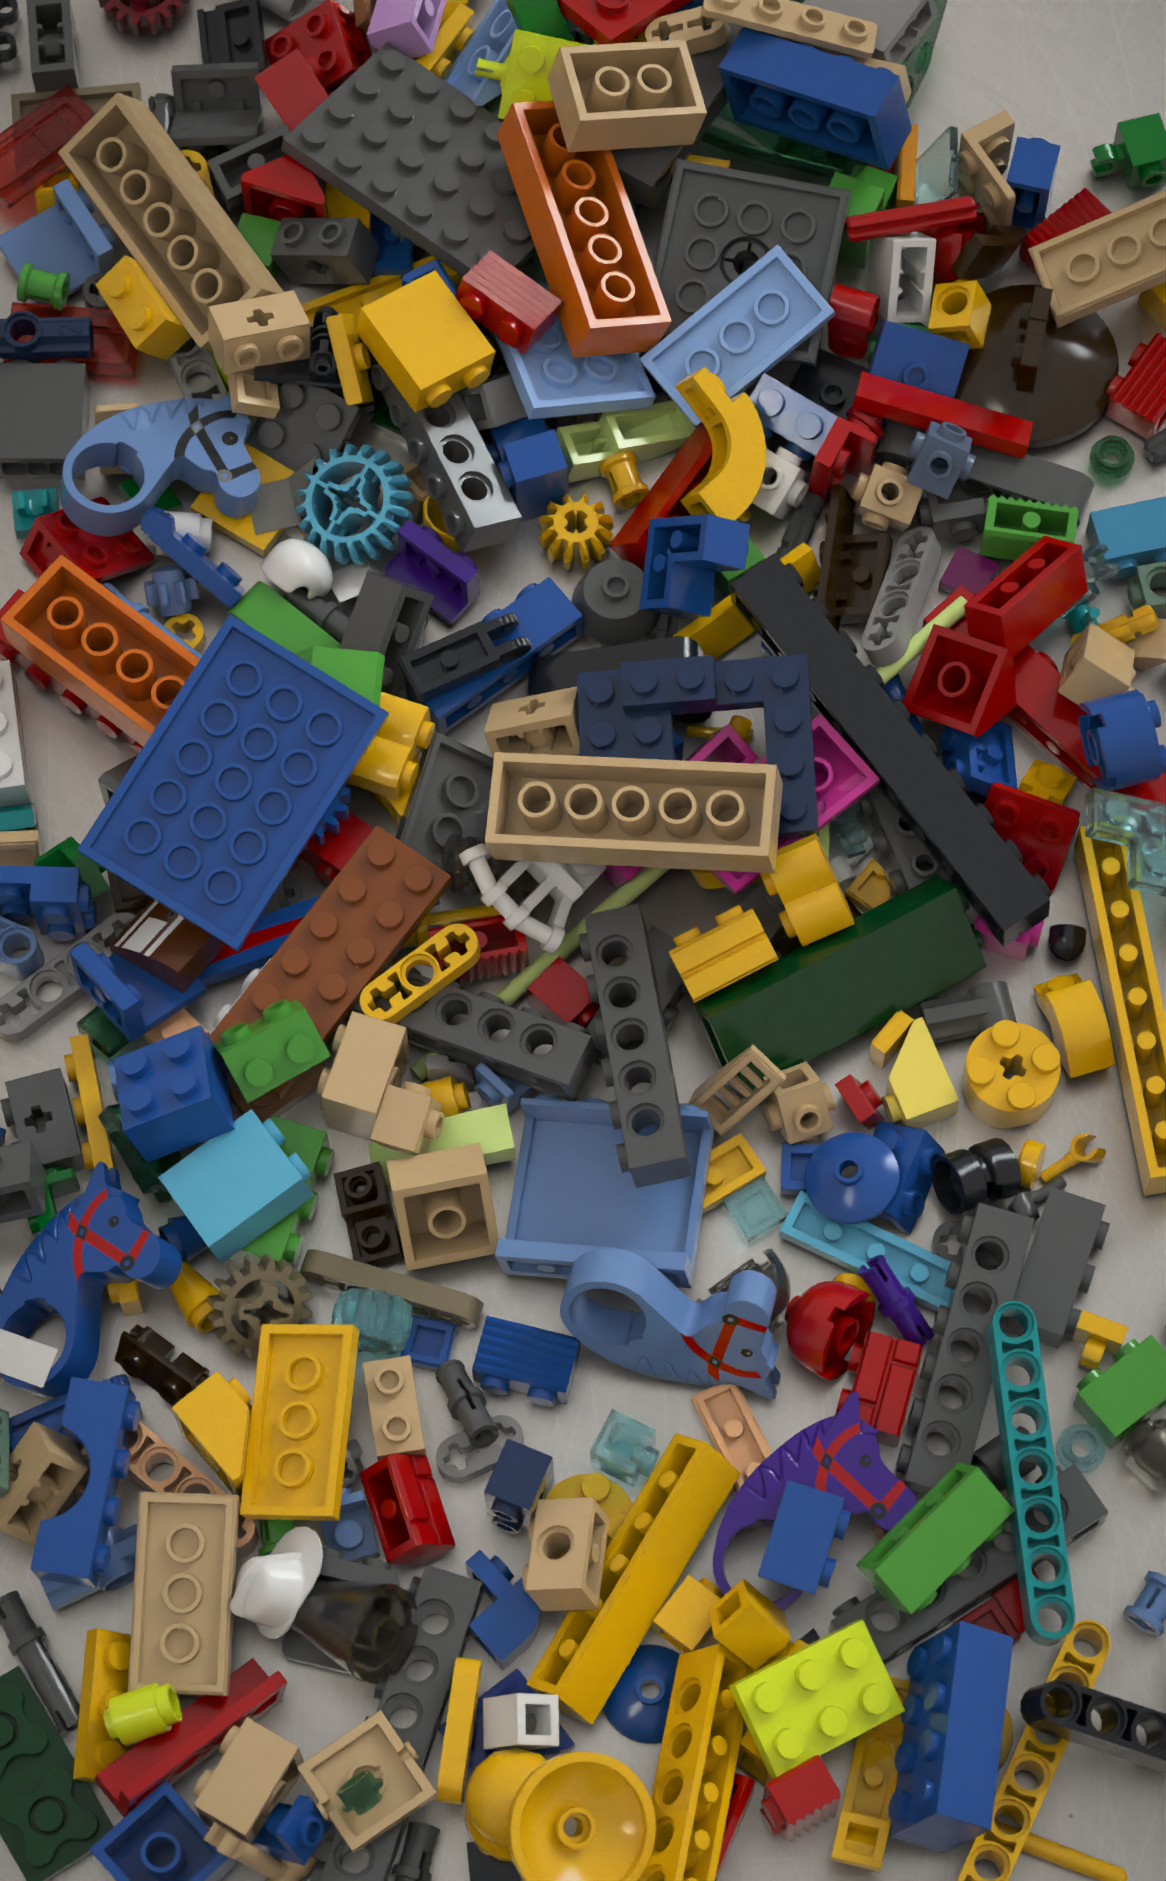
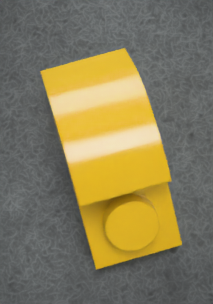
M1078 973L1059 975L1053 977L1048 982L1033 986L1036 1003L1051 1024L1054 1046L1058 1049L1060 1062L1070 1078L1115 1065L1108 1022L1099 996L1090 980L1083 982Z

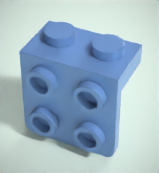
M67 178L52 186L55 205L0 236V250L18 278L26 262L33 264L37 270L60 274L63 271L70 273L69 296L83 288L84 282L88 277L95 273H108L115 266L113 249L117 247V243L106 224L98 226L91 214L94 213V208L86 193L82 189L75 191ZM33 300L39 308H47L52 305Z

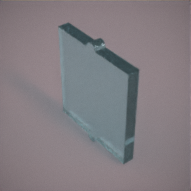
M949 126L917 159L915 205L951 199L958 192V162L960 160L958 155V127Z

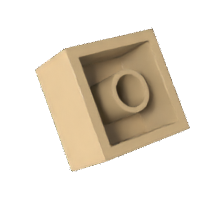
M352 1011L347 1026L340 1024L337 1029L332 1046V1051L336 1052L337 1055L332 1068L325 1067L323 1069L317 1086V1094L321 1095L320 1110L324 1111L327 1128L372 1141L370 1139L387 1084L401 1088L411 1060L407 1028Z
M480 1143L386 1161L407 1271L496 1253L499 1237L488 1173Z
M247 1717L240 1728L234 1725L229 1730L219 1749V1752L224 1754L214 1772L207 1769L202 1774L192 1795L197 1798L194 1807L206 1825L212 1827L214 1822L255 1846L252 1843L277 1803H284L300 1776L297 1766L302 1764L304 1760L299 1747Z

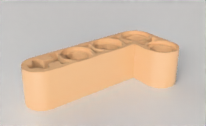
M139 1421L136 1431H129V1433L137 1435L138 1438L136 1444L129 1449L131 1451V1462L126 1479L119 1478L117 1491L131 1478L146 1492L227 1494L142 1422ZM84 1447L80 1453L88 1467L87 1471H89L90 1459ZM165 1462L174 1466L172 1475L166 1480L155 1481L149 1477L152 1468L159 1463ZM81 1480L74 1488L79 1499L86 1490V1487L81 1485ZM240 1503L238 1528L242 1526L245 1535L241 1539L237 1537V1560L246 1558L253 1553L259 1539L254 1519H245L240 1515Z

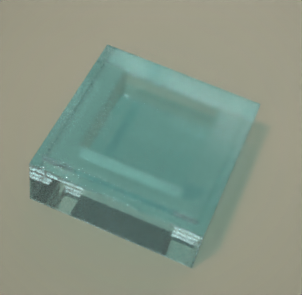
M764 1176L723 1200V1206L748 1243L783 1223L788 1215V1212Z

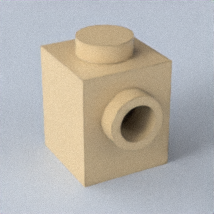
M404 1081L402 1088L387 1084L370 1139L382 1147L413 1156L428 1153L431 1140H436L439 1137L443 1127L444 1113L441 1112L442 1104L430 1097L431 1089L409 1081Z

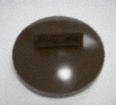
M1021 284L999 288L985 294L991 303V311L986 328L983 348L968 350L954 399L1033 422L1029 447H1045L1068 441L1082 434L1103 415L1110 398L1106 390L1115 376L1118 375L1119 358L1114 338L1103 319L1096 312L1058 327L1050 308L1053 289L1043 288L1042 285Z

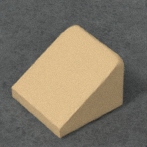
M1157 618L1159 627L1156 630L1144 635L1141 632H1137V638L1124 643L1135 650L1133 667L1144 671L1166 663V619Z

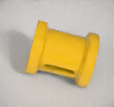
M630 451L613 454L599 465L600 475L608 480L613 492L612 502L616 510L620 511L637 507L649 492L647 484L642 483L637 471L638 459L636 454Z

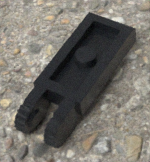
M507 613L483 624L481 621L401 656L398 659V666L417 702L420 703L501 667V663L508 664L529 653L532 650V645L528 637L520 636L497 647H494L491 641L502 638L504 635H508L517 629L520 622L515 613Z

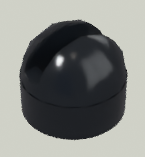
M1071 924L1051 926L1048 938L1050 952L1055 958L1062 961L1076 959L1083 952L1086 945V929Z

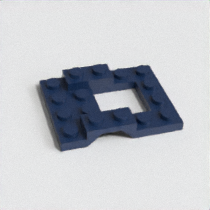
M807 654L714 661L713 655L621 662V669L577 673L580 756L675 760L673 715L764 708L767 764L777 765L783 781L778 839L808 837L815 833L819 836L809 660Z

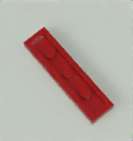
M863 371L852 408L926 431L931 421L938 424L950 422L964 429L967 433L966 436L972 438L973 445L1021 459L1025 458L1033 427V422Z

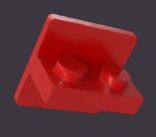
M998 782L992 783L984 806L994 819V830L1002 840L1006 838L1012 840L1023 857L1021 864L1031 876L1035 873L1038 874L1045 881L1049 890L1053 891L1057 885L1065 858L1080 823L1079 811Z

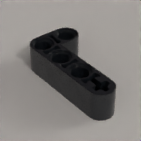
M683 636L545 655L531 661L527 696L576 687L577 673L621 669V662L705 655L695 640ZM712 712L673 716L681 722L700 723L709 719Z

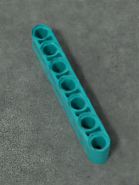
M1009 1301L998 1307L987 1326V1341L1008 1503L1015 1510L1010 1515L1024 1627L1027 1635L1033 1642L1042 1646H1052L1058 1644L1072 1630L1075 1624V1608L1037 1321L1034 1312L1028 1305L1019 1301ZM1007 1317L1018 1320L1022 1325L1023 1335L1017 1338L1005 1335L1001 1331L1000 1320ZM1012 1365L1024 1368L1030 1377L1029 1384L1016 1386L1011 1383L1006 1376V1368ZM1018 1413L1031 1416L1036 1425V1432L1029 1435L1018 1432L1013 1426L1012 1416ZM1022 1462H1033L1041 1469L1042 1481L1035 1484L1024 1481L1018 1471L1019 1464ZM1031 1510L1043 1513L1049 1522L1048 1531L1038 1533L1030 1530L1025 1522V1513ZM1043 1559L1050 1562L1055 1570L1054 1581L1041 1582L1036 1579L1031 1570L1032 1561ZM1047 1608L1056 1611L1062 1621L1060 1631L1048 1632L1044 1630L1038 1622L1039 1610Z

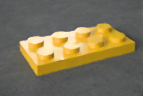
M261 1325L240 1515L245 1519L339 1521L359 1340V1329L354 1325Z

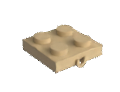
M381 1710L297 1766L298 1772L318 1800L315 1804L326 1822L328 1820L332 1821L353 1854L437 1797L436 1791L415 1762L419 1759L415 1750L408 1741L403 1744Z

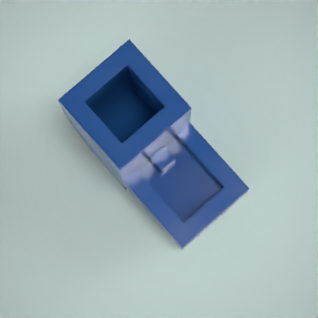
M479 1550L465 1562L466 1571L472 1579L483 1583L484 1593L493 1603L469 1624L470 1636L504 1671L535 1640L541 1623V1609L529 1594L525 1592L522 1578L512 1585L510 1581L514 1578V1575L505 1563L496 1555L489 1560Z

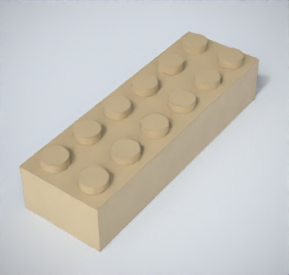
M117 92L58 152L200 349L213 352L209 343L208 306L284 292L145 102Z
M495 752L485 844L495 860L775 873L783 781L777 765Z

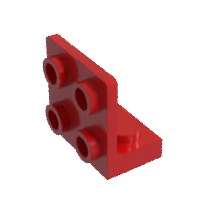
M326 0L265 40L266 52L271 65L296 48L304 58L312 54L326 75L325 78L320 80L326 92L341 82H345L372 57L364 30L356 28L355 13L334 0Z
M104 497L90 500L102 505H111ZM63 509L36 517L19 553L38 577L60 555H63L98 583L150 566L155 558L133 530L116 536L94 535L73 524Z

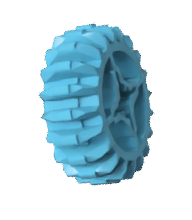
M346 444L343 455L337 449H330V461L328 463L322 459H315L316 467L319 469L315 475L303 473L305 480L310 482L308 488L296 490L299 497L306 498L304 503L295 507L296 513L304 517L298 526L302 532L309 534L306 539L307 542L319 548L327 559H332L335 556V560L340 564H348L352 559L357 565H364L368 554L374 560H381V547L384 546L390 551L396 550L392 538L395 534L398 535L402 521L414 519L413 513L405 509L406 506L416 502L415 496L406 491L412 485L411 479L406 475H401L404 471L403 466L396 460L391 461L390 454L384 450L376 452L375 448L371 445L363 444L359 450L353 444ZM354 475L350 482L339 485L342 481ZM382 484L384 498L380 511L377 506V499L382 491L379 489V486ZM346 497L353 502L356 500L367 508V511L364 512L357 507L353 508L343 499ZM331 498L333 502V511L329 517V519L332 521L329 525L327 510L329 500ZM372 524L363 532L356 534L362 526Z

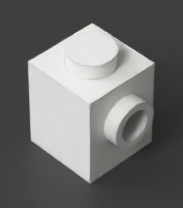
M514 1693L483 1698L484 1749L505 1750L518 1747L525 1750H535L559 1746L558 1695Z

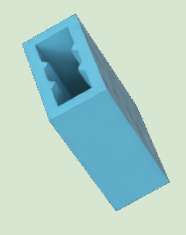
M252 1109L234 1121L235 1130L209 1139L158 1177L221 1264L315 1196L305 1180L312 1176L308 1168L296 1152L289 1157L285 1155L279 1147L287 1141L270 1118L262 1123Z

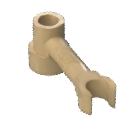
M214 1822L203 1839L215 1846L216 1850L223 1855L238 1860L267 1877L265 1881H301L303 1876L309 1878L318 1861L315 1856L311 1855L304 1866L275 1858Z

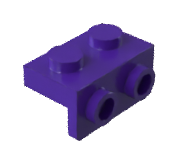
M409 519L398 530L400 552L384 568L385 576L415 585L420 590L434 595L429 610L446 623L453 624L480 595L478 567L466 554L462 552L455 554L443 545V540L433 529L428 526L421 528Z

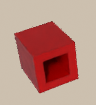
M560 956L527 988L528 1005L543 1013L549 1021L564 1025L565 1022H572L586 1029L600 1008L599 1002H591L587 980Z

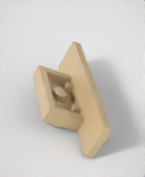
M703 0L701 14L705 17L738 25L736 38L741 29L746 27L759 32L773 34L778 38L797 44L807 43L819 51H823L826 48L864 59H871L874 53L878 27L876 23L821 9L816 6L791 0Z

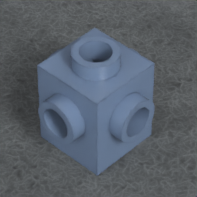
M931 421L925 434L917 431L908 450L907 456L913 458V461L909 467L906 482L948 500L957 479L965 481L974 464L976 456L969 454L972 438L966 436V431L953 423L942 422V424Z

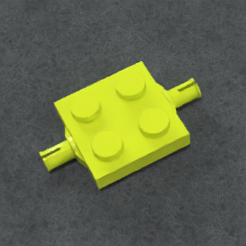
M515 29L511 51L504 64L478 58L475 76L500 81L502 98L498 118L505 119L512 103L553 101L547 78L559 47L589 44Z

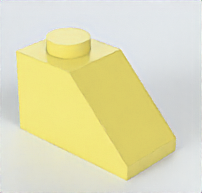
M923 1017L913 1020L888 1077L886 1095L882 1096L883 1106L891 1123L898 1121L899 1125L918 1129L955 1116L959 1104V1098Z

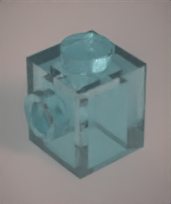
M611 1409L590 1450V1466L634 1487L640 1474L646 1477L649 1476L658 1459L660 1451L654 1448L656 1430L617 1410Z

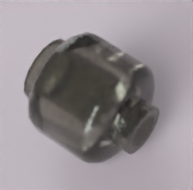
M1146 1418L1130 1432L1123 1442L1122 1446L1126 1449L1124 1463L1149 1488L1159 1491L1166 1488V1419L1160 1418L1152 1421L1150 1418Z

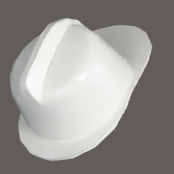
M307 1526L295 1527L281 1538L270 1555L252 1557L242 1565L238 1572L230 1610L236 1616L255 1622L260 1633L268 1639H278L288 1632L298 1610L319 1576L323 1560V1549L317 1532Z

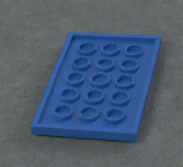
M229 614L77 851L238 952L389 717V712Z

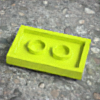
M863 1619L855 1620L729 1685L771 1778H776L816 1755L820 1756L905 1711Z

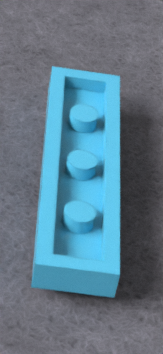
M800 1190L780 1229L779 1237L858 1274L857 1271L862 1265H865L867 1269L870 1268L866 1261L877 1255H883L902 1286L911 1289L915 1295V1302L936 1312L939 1305L948 1307L952 1289L944 1287L950 1261L867 1221L858 1224H843L832 1221L819 1213L811 1203L807 1193Z

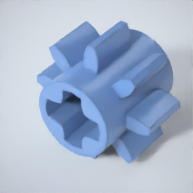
M179 564L166 565L151 570L153 581L144 582L148 607L158 605L160 616L180 615L193 610L191 600L199 599L200 592L198 581L192 575H186V570Z

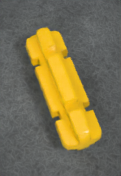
M1144 605L1132 610V616L1128 617L1127 613L1096 626L1122 643L1137 638V632H1141L1144 635L1156 630L1159 627V623L1153 608L1150 605ZM1082 631L1071 636V646L1082 633Z

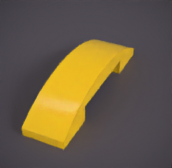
M889 1676L903 1705L904 1700L908 1696L910 1681ZM901 1714L862 1733L856 1738L831 1855L832 1861L878 1872L881 1871L891 1823L888 1807L890 1799L896 1791L898 1771L895 1769L894 1764L895 1755L903 1738L904 1723L901 1721Z

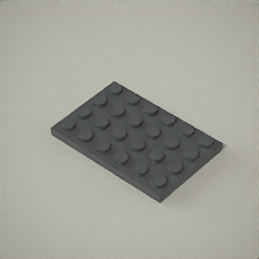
M388 42L283 139L281 151L462 276L467 274L480 259L482 260L489 250H492L518 270L537 253L496 135L503 120L484 107L475 106L469 97Z

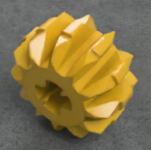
M566 493L563 497V506L550 501L547 506L548 515L541 516L539 519V530L542 532L539 535V544L542 549H548V559H550L551 563L564 558V567L568 571L574 562H580V565L587 570L590 566V558L600 562L603 561L605 558L604 548H610L609 544L614 539V535L611 533L613 518L611 515L604 514L605 506L601 501L589 505V497L586 493L579 498V502H573L572 498Z

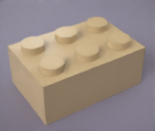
M686 40L559 47L547 78L568 152L694 144L707 115Z

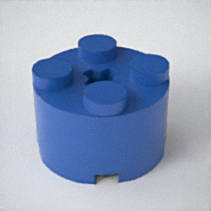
M1134 689L1080 703L1079 708L1087 713V715L1078 717L1081 742L1088 767L1096 765L1099 768L1102 777L1094 779V782L1102 793L1158 780L1162 773H1166V748L1164 745H1159L1155 729L1161 727V716L1155 700L1146 701L1143 693Z

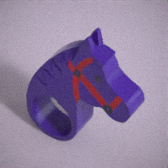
M857 1392L849 1395L837 1415L822 1419L804 1428L783 1443L752 1472L732 1499L718 1529L713 1553L714 1577L724 1595L732 1589L724 1572V1557L730 1542L741 1531L757 1526L758 1521H763L762 1525H774L788 1480L845 1498L844 1510L852 1512L851 1515L867 1513L873 1522L886 1532H889L917 1504L912 1490L899 1480L883 1463L876 1439L879 1431L859 1418V1395ZM793 1588L786 1596L773 1601V1603L780 1610H784L795 1603L804 1592Z

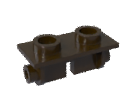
M137 1324L130 1333L126 1331L121 1333L115 1361L121 1365L127 1374L141 1379L156 1390L162 1399L170 1405L174 1406L210 1377L209 1369L200 1365L184 1352L173 1362L167 1360L174 1352L175 1346L149 1326L142 1328Z

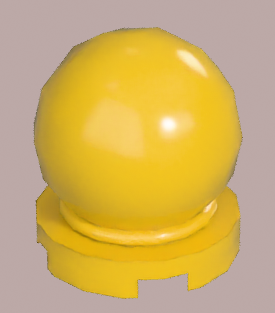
M518 1747L495 1751L475 1768L467 1782L465 1823L470 1840L476 1844L483 1854L490 1855L499 1861L513 1863L507 1837L510 1808L523 1781L533 1770L547 1761L541 1754Z

